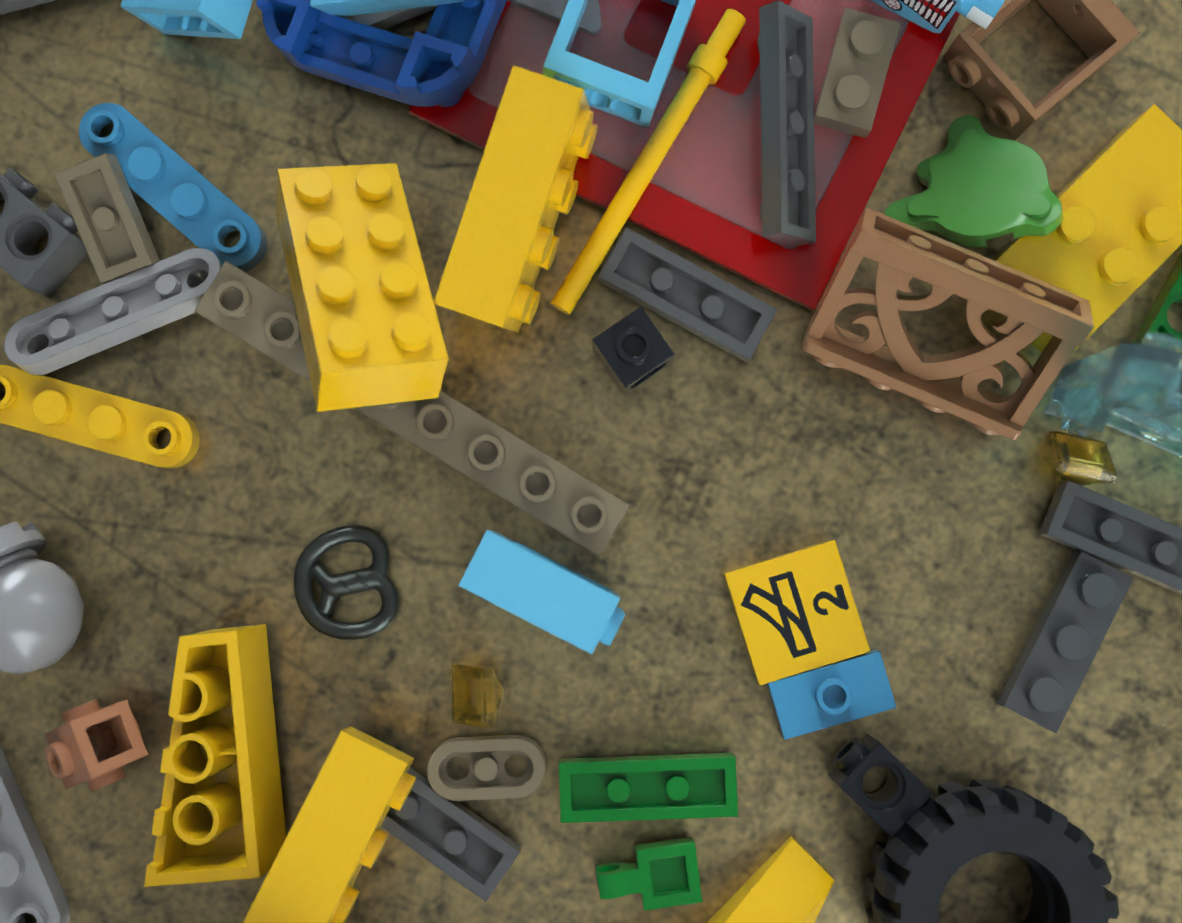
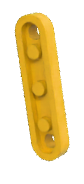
M0 365V385L3 384L6 390L4 398L0 401V423L168 469H175L186 465L195 457L199 449L200 436L194 422L185 415L51 377L31 375L22 369ZM167 428L171 434V441L167 447L160 449L156 441L157 435L161 430Z

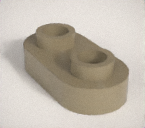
M523 735L455 737L441 743L432 753L427 765V777L432 789L439 796L452 801L522 798L530 795L540 786L545 774L546 759L538 743ZM515 754L521 755L526 759L528 768L523 773L515 774L508 769L506 765L507 758ZM454 757L464 758L469 764V773L464 776L453 774L449 768L450 759Z

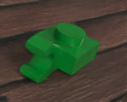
M692 837L634 845L636 863L609 862L595 865L600 899H613L640 893L644 911L703 902L695 842Z

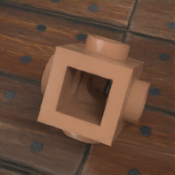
M97 699L61 713L64 725L44 734L48 743L45 746L46 763L53 776L57 779H62L65 789L86 781L91 792L127 777L123 765L148 755L141 737L139 725L133 717L127 699L100 709Z

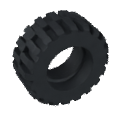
M972 779L969 787H964L956 781L939 784L937 789L939 796L933 799L929 798L892 838L888 839L886 845L875 841L869 855L870 860L876 865L875 874H865L864 893L872 903L866 909L869 923H939L938 913L941 897L952 876L972 859L993 852H1013L1021 856L1027 863L1032 879L1033 894L1031 907L1024 923H1109V919H1117L1119 916L1117 895L1103 887L1111 883V873L1105 860L1093 853L1094 843L1084 831L1068 822L1066 816L1024 791L1009 785H1005L1002 788L990 780Z

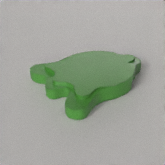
M965 115L954 120L949 127L947 147L940 153L923 160L917 166L919 181L928 188L922 193L891 203L884 214L922 231L929 230L940 233L952 242L968 247L982 248L988 247L987 239L998 238L1011 232L1014 239L1027 235H1047L1056 230L1063 219L1062 204L1050 190L1046 166L1041 157L1031 147L1015 140L1001 139L989 135L984 131L979 119L971 115Z

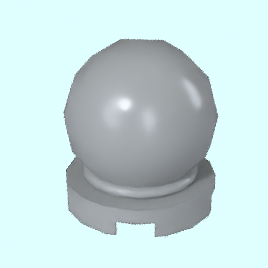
M31 521L23 528H21L18 522H12L0 527V671L17 675L42 669L56 663L74 647L83 626L84 602L76 581L58 564L37 559V556L46 546V539Z

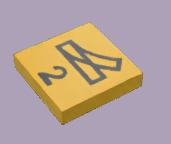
M835 540L822 542L722 573L756 683L759 686L871 652Z

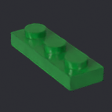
M734 753L559 759L561 823L738 817L736 756Z

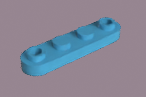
M102 103L92 107L84 114L79 125V137L84 148L94 157L104 153L116 155L129 187L195 245L213 252L222 264L227 261L243 272L256 267L262 261L267 249V239L263 229L125 108L114 103ZM113 123L112 133L107 137L101 138L100 132L103 127ZM232 231H240L241 237L238 244L233 247H226V236Z

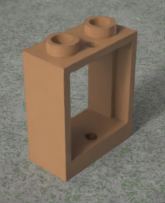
M1005 0L986 29H983L974 22L958 34L943 58L948 63L949 71L955 81L965 88H970L986 106V112L990 120L998 128L1008 131L1016 140L1112 60L1140 34L1111 0H1037L1089 59L1034 105L980 46L981 42L1032 0Z

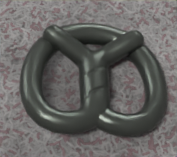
M362 525L337 527L316 537L300 554L294 570V594L301 614L310 626L318 632L341 640L364 639L381 633L397 617L399 595L393 581L387 575L390 564L389 549L386 541L377 531ZM349 542L363 543L371 550L372 564L369 567L331 575L319 560L328 550ZM311 577L322 589L318 605L312 593ZM369 590H377L379 592L382 606L374 617L352 623L331 619L334 604L338 597Z

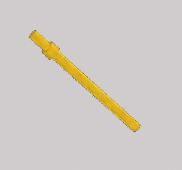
M727 9L706 45L700 44L687 64L689 71L687 77L550 302L560 311L568 315L571 314L709 84H716L727 66L728 61L725 56L746 23L745 17L738 11Z

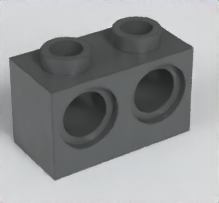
M9 167L4 174L0 173V202L5 200L4 208L0 213V267L24 287L51 298L88 253L81 236L76 233L78 229L72 216L54 202L46 209L33 198L39 192V189ZM48 234L46 248L36 255L35 247L38 240Z

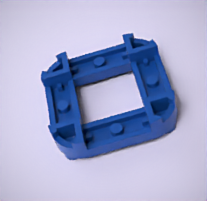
M257 0L256 5L262 11L263 24L269 39L283 56L300 70L413 106L430 107L438 105L440 107H451L461 100L463 92L476 78L507 0H464V2L437 5L426 34L416 31L413 39L336 15L332 16L311 7L310 0Z

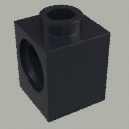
M639 307L592 339V351L623 396H626L669 367L675 356L642 307Z
M868 733L861 740L858 738L851 739L836 753L832 761L836 767L828 774L891 838L933 795L882 743ZM877 766L885 767L887 772L885 785L877 792L865 793L862 787L865 774L871 768Z

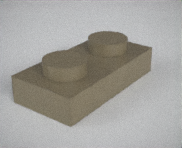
M845 8L840 19L815 108L814 124L867 138L876 115L899 32L900 22Z
M104 153L54 174L101 284L108 283L160 261L116 155Z

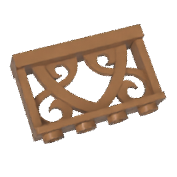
M866 207L806 327L801 348L824 366L831 368L842 367L859 374L876 388L899 391L915 398L923 407L936 413L948 412L965 419L977 430L987 435L996 436L1000 434L1009 439L1017 440L1023 431V426L1076 346H1082L1094 328L1089 300ZM863 256L878 262L876 290L868 288L847 289ZM913 277L932 284L931 290L924 295L908 296L900 295L897 292V289L903 292L914 293V288L909 283ZM952 294L967 299L966 318L968 326L981 344L952 353L923 356L908 334L900 310H927L943 303ZM857 303L877 306V312L864 311L857 314L851 320V325L864 324L868 328L869 334L865 337L838 327L835 321L837 313L844 307ZM988 309L1006 316L1000 322L992 321V326L1000 332L998 335L992 333L981 320V315ZM1043 332L1053 335L1032 367L1026 357L1019 351L1028 346ZM1003 360L1010 363L1018 371L1021 378L1019 388L1013 394L1006 397L978 386L983 380L993 379L999 383L1002 389L1003 373L997 363Z

